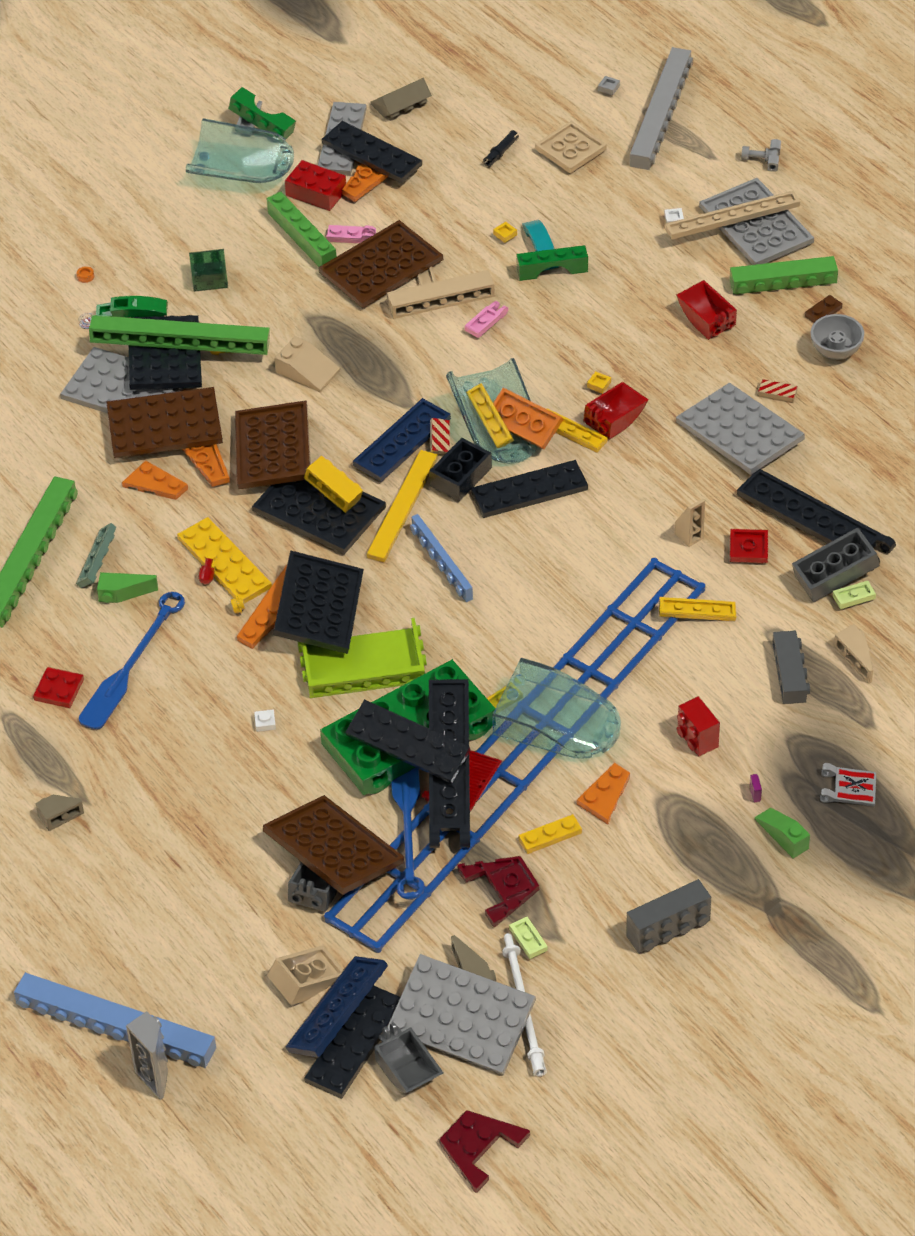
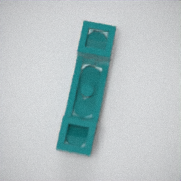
M540 220L522 223L523 229L527 237H530L536 251L554 249L551 238ZM559 266L549 267L545 270L559 268Z

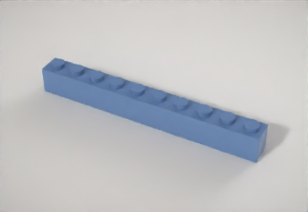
M26 972L14 991L16 1004L22 1008H31L40 1014H48L60 1021L66 1020L78 1027H86L94 1030L96 1033H104L116 1040L129 1042L126 1025L144 1013ZM157 1017L162 1025L160 1029L164 1036L162 1040L166 1048L165 1055L175 1060L180 1059L189 1062L196 1067L206 1068L216 1050L215 1036Z

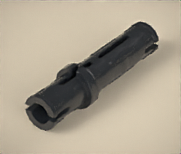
M511 130L497 146L491 148L490 153L483 159V162L488 160L484 163L486 166L491 167L496 160L502 158L503 153L519 138V135L514 137L517 132Z

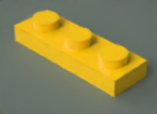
M574 814L519 834L518 838L526 854H530L582 834V828Z

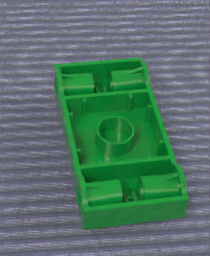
M453 659L372 701V703L429 728V680L468 679L469 740L481 738L492 726L497 724L496 708ZM357 709L320 729L321 744L363 795L368 793L376 794L387 788L394 779L416 767L346 736L345 732L356 715Z

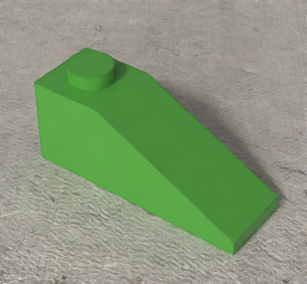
M100 572L97 587L99 602L119 603L157 591L158 581L157 575Z
M771 807L755 817V820L793 859L809 849L810 834L796 820Z

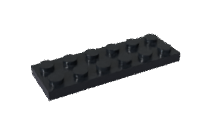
M341 121L322 138L323 145L400 183H403L422 166V159L344 121Z
M572 460L471 488V493L482 517L487 518L588 490V483L577 461Z
M365 699L345 732L348 737L451 784L471 750L467 745Z
M373 985L370 992L367 993L348 1018V1021L338 1031L336 1037L332 1039L325 1051L316 1059L304 1077L305 1083L342 1099L374 1051V1046L379 1043V1035L383 1034L382 1028L388 1027L401 997Z

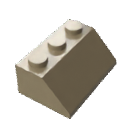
M421 78L370 103L383 117L390 115L392 118L399 115V111L402 109L406 112L414 108L413 104L415 103L421 105L428 102L427 98L432 95L425 79Z

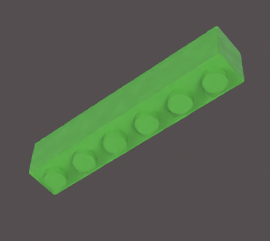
M282 192L266 198L268 214L318 267L337 257L336 248Z
M834 256L730 267V284L733 295L837 283L838 268Z

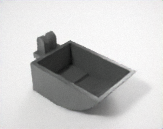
M302 862L288 882V902L325 912L337 893L335 888Z
M393 1022L390 1024V1030L387 1026L382 1028L383 1034L379 1035L382 1043L374 1046L375 1060L398 1090L408 1093L444 1073L411 1027L402 1032Z

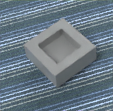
M605 76L598 85V91L614 95L620 86V80Z

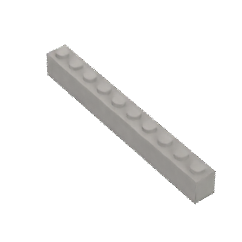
M671 48L631 150L630 167L650 170L651 165L655 164L656 153L660 151V142L664 141V131L668 130L669 120H672L673 109H676L677 99H680L681 88H684L685 78H688L689 67L693 65L691 50Z

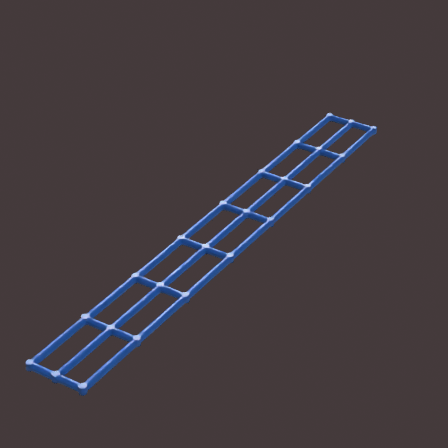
M652 558L650 563L611 605H608L604 613L570 650L563 654L558 663L524 700L518 703V706L476 751L485 754L521 713L539 721L501 763L480 796L481 798L499 777L517 786L475 833L470 830V848H461L429 885L425 886L422 895L410 904L377 942L361 933L360 930L397 891V884L406 877L405 870L401 872L394 868L387 872L396 878L395 881L353 927L335 916L364 884L345 893L329 912L324 914L325 922L349 934L351 938L364 943L372 948L374 952L380 953L386 943L422 903L432 895V892L467 853L480 842L485 833L521 793L527 790L530 783L566 743L573 739L575 733L611 693L618 689L620 683L656 643L662 640L665 633L679 619L669 617L659 630L641 622L659 602V598L664 597L675 583L680 580L695 588L687 599H697L701 593L705 592V583L686 576L680 570H675L658 561L657 558ZM654 568L672 576L635 617H631L618 610L619 606ZM611 615L628 623L590 666L574 658L575 654ZM635 628L652 636L614 679L597 671ZM569 663L584 672L546 715H542L528 707L566 664ZM591 676L608 685L569 729L552 720ZM546 726L563 735L523 780L506 771ZM429 803L424 805L421 812L411 821L412 832L429 815ZM404 830L390 844L395 850L404 842ZM440 831V842L450 831ZM429 843L413 860L414 871L435 849L430 848ZM416 882L413 884H407L418 891V886Z

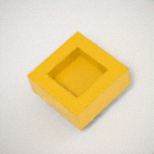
M505 221L493 229V235L506 243L517 236V229Z
M595 371L587 382V388L603 394L611 384V377Z

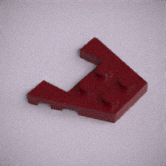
M521 856L495 859V862L488 863L477 861L473 865H465V863L457 865V869L465 883L485 875L502 901L485 909V915L493 928L539 891L538 882Z
M466 1110L439 1139V1144L452 1162L460 1169L465 1180L467 1179L471 1184L473 1191L478 1193L489 1181V1175L474 1164L499 1137L519 1148L529 1138L530 1130Z

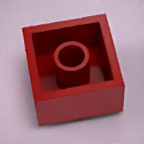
M697 696L678 705V727L676 729L678 735L686 740L689 749L700 757L718 748L720 722L701 698Z

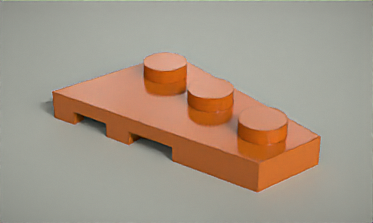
M144 461L122 481V487L124 488L134 487L141 492H145V490L155 492L157 496L177 500L188 490L187 483L148 461Z
M614 763L577 799V805L606 824H609L611 815L617 807V802L630 779V772Z

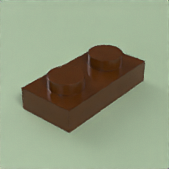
M828 295L805 311V317L815 323L819 318L835 314L841 310L843 303Z

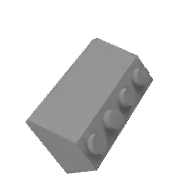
M146 1011L126 1025L135 1073L161 1100L164 1098L168 1075V1060L165 1056L166 1048L162 1040L164 1036L161 1033L160 1028L162 1025L156 1016L152 1017Z

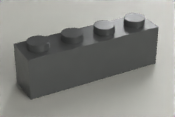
M796 630L773 632L772 646L783 704L806 703L807 695L810 694V684L806 683L805 680L807 679V668H803L805 659L804 653H800V649H802L801 638L797 637Z

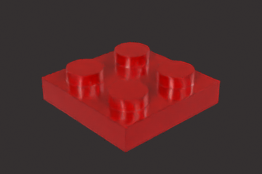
M730 529V562L768 563V530Z
M47 667L33 695L34 701L71 708L84 681L83 674Z

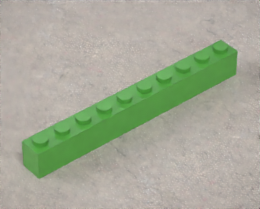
M92 315L89 337L90 343L267 355L270 343V328Z
M53 477L0 572L1 628H3L6 621H9L11 612L18 605L19 597L25 592L26 585L32 579L35 568L40 565L41 557L47 552L51 539L55 538L57 528L62 525L63 518L69 512L72 501L77 498L78 490L73 480Z

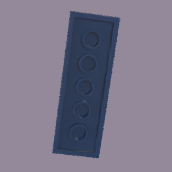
M422 398L353 460V466L382 482L430 438V420L432 418L450 420L451 414Z
M354 956L285 1046L288 1052L319 1058L332 1039L336 1037L338 1031L348 1021V1018L359 1006L363 998L370 992L376 981L382 976L388 967L385 960Z

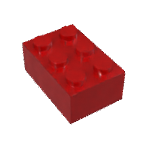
M301 160L285 179L286 196L327 211H331L343 196L342 189L346 185V175Z

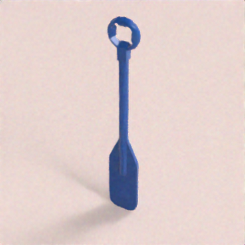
M167 592L160 597L159 607L161 610L158 613V617L124 667L100 684L79 715L81 725L91 729H100L105 725L126 694L129 672L170 613H176L184 607L185 599L182 594ZM169 597L177 600L180 599L176 607L173 608L163 604H165Z
M418 768L412 769L391 782L393 799L403 812L406 877L400 880L396 890L401 898L411 900L421 896L425 889L424 882L420 878L415 877L413 862L411 811L420 796ZM406 883H417L418 891L404 893L403 885Z

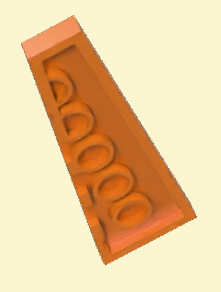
M287 565L237 635V641L251 649L274 628Z

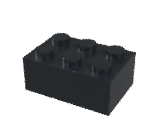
M461 438L429 470L430 486L460 501L492 468V453Z

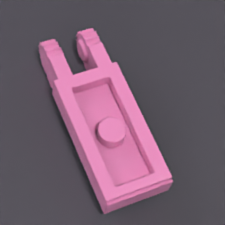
M329 225L327 240L329 242L361 243L376 234V228L369 225L364 227Z
M494 301L465 325V331L477 338L481 337L496 322L506 316L509 311L508 307L504 305L499 309L500 303Z

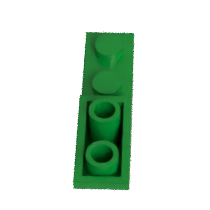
M149 296L111 297L110 303L96 305V316L125 318L167 316L168 301Z

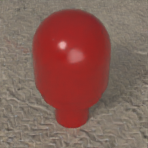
M206 558L204 566L201 565L198 579L202 584H210L213 581L215 571L212 567L213 559Z

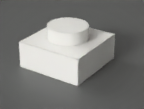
M682 208L664 210L666 223L684 219Z
M274 709L254 712L256 732L276 730Z

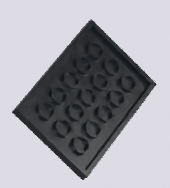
M199 315L128 317L199 323ZM128 345L130 390L202 387L200 350Z
M307 480L273 484L252 505V511L344 555L386 508L385 501L362 492L360 500L345 513Z
M290 550L273 635L348 654L364 569Z

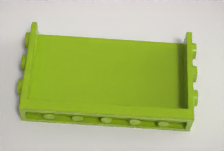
M411 618V628L351 636L348 654L297 641L299 653L303 652V656H300L301 667H305V670L302 671L303 682L308 683L310 698L403 686L425 674L424 666H427L426 655L421 653V651H424L423 640H419L421 636L420 625H416L415 618Z

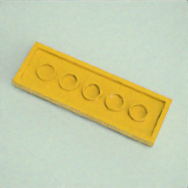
M209 517L177 534L178 540L203 566L206 558L213 559L214 578L233 598L238 596V599L242 598L245 604L271 588L272 583Z

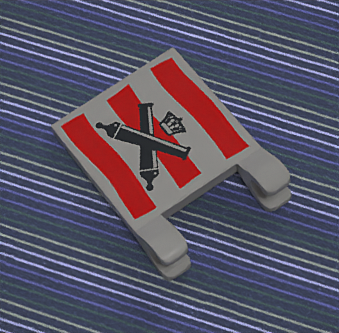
M830 763L823 764L821 775L823 777L836 776L835 792L826 788L822 789L820 795L821 802L829 803L836 801L875 806L876 772L840 768Z

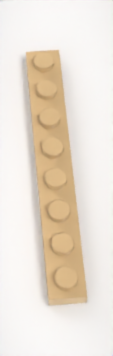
M793 190L665 223V230L670 239L673 240L800 207V200Z

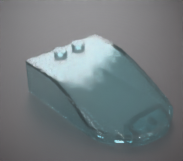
M525 658L520 659L493 713V735L571 758H591L592 755L599 752L604 753L616 743L620 735V716L615 706L609 700L573 677L553 667Z

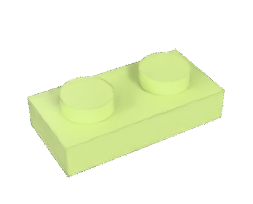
M864 581L834 590L832 596L839 608L843 609L876 598V593L869 581Z
M528 917L509 925V930L529 959L548 951V946Z

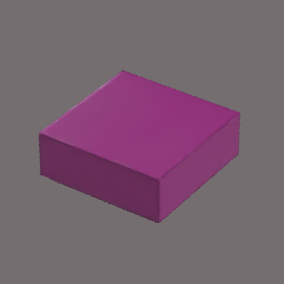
M752 774L750 775L749 787L753 803L761 800L762 788L759 776Z

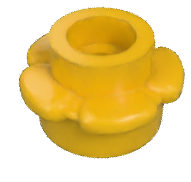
M235 596L236 598L230 599L234 613L242 614V610L245 609L243 600Z

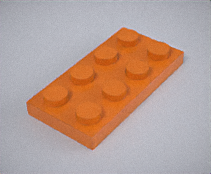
M502 388L493 402L510 433L543 450L563 421L561 416L505 388Z

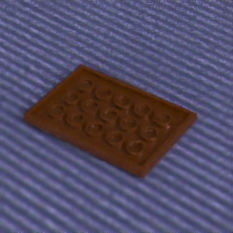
M398 220L318 268L321 275L361 308H364L386 295L387 292L393 291L444 259L442 253Z
M214 387L106 401L114 458L223 443Z
M307 400L235 411L238 490L306 480L304 478L306 469L311 465Z
M325 795L263 825V832L342 895L404 863L405 857Z

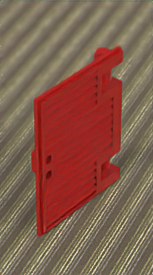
M471 750L469 752L470 812L502 763V760ZM429 790L424 791L422 797L428 802Z

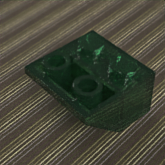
M224 249L189 253L194 292L228 288Z

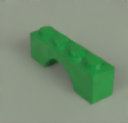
M241 87L231 96L228 109L283 143L294 132L296 120L283 112L269 114L261 111L255 104L256 95Z
M585 245L516 254L519 281L537 279L543 270L554 266L564 267L571 274L588 272V254Z

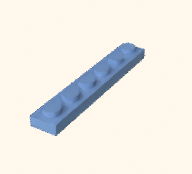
M418 514L412 516L410 529L413 535H417L423 548L426 547L432 560L435 559L439 570L446 574L448 582L454 585L458 596H462L466 602L473 600V587L421 517Z

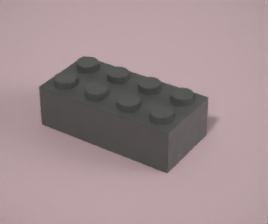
M859 528L848 532L792 563L796 579L813 602L880 566L876 551Z
M697 879L627 912L626 937L638 954L644 951L652 950L661 943H667L676 936L684 935L698 926H704L710 921L712 897L701 881Z

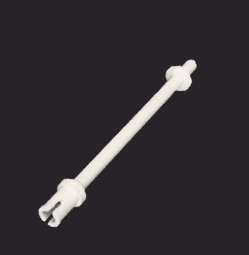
M507 933L504 935L506 947L502 950V954L505 958H509L516 989L525 992L517 956L520 954V947L514 945L512 935ZM530 1014L525 1024L530 1046L527 1056L531 1061L534 1076L538 1077L545 1075L547 1069L543 1059L545 1056L544 1050L538 1047Z

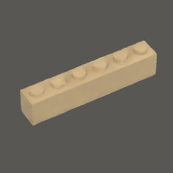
M489 270L387 292L388 307L393 319L495 297L494 282Z

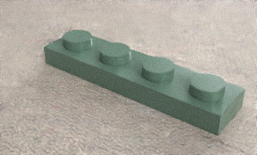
M110 523L99 530L76 583L80 588L95 582L97 578L96 573L103 564V557L108 553V546L115 537L116 526Z

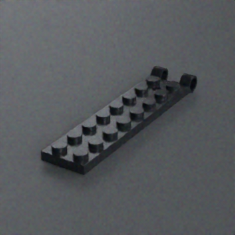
M762 469L754 472L737 489L738 496L827 544L859 528L873 548L878 545L882 552L888 554L896 547L895 540L890 536H885Z
M429 680V729L469 746V680ZM469 754L452 784L429 774L430 848H440V831H460V848H470ZM451 808L454 812L447 814L446 810Z

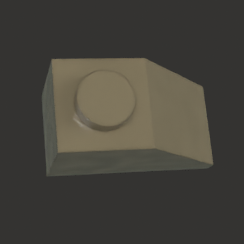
M53 794L35 803L37 814L48 831L84 814L83 804L79 798Z

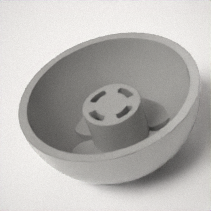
M826 315L815 321L811 327V340L816 350L821 355L834 360L852 356L858 351L864 339L862 325L847 315Z

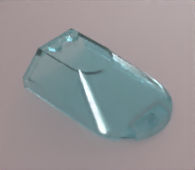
M203 118L198 146L192 163L186 165V173L251 183L271 182L281 178L290 170L294 161V151L292 146L286 142V139L277 133Z
M514 358L491 371L462 377L454 376L453 371L447 373L446 378L474 444L491 452L492 460L501 463H519L533 455L537 446L512 433L510 434L514 441L504 447L497 448L466 393L482 383L492 402L495 401L502 388L531 401Z

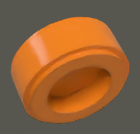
M84 266L77 270V279L82 283L91 282L95 277L94 270L91 267Z

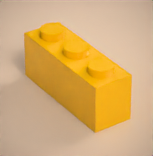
M322 455L306 469L304 478L345 513L360 500L363 492L361 487L350 480L343 471L337 469L330 460L325 459Z

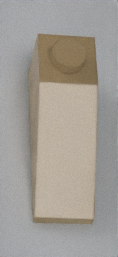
M704 499L689 506L675 521V535L688 547L704 539Z
M853 624L835 634L834 647L870 684L873 678V666L864 632Z

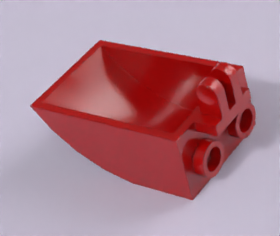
M705 280L676 294L688 320L708 340L736 325L737 309Z
M621 382L585 405L583 422L610 440L623 432L636 420L649 399L626 383Z

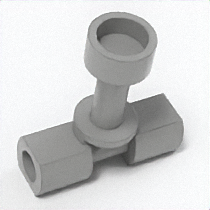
M778 139L771 140L770 149L766 148V151L750 150V146H743L741 160H748L749 157L765 158V162L768 161L767 170L771 172L778 171L781 141Z

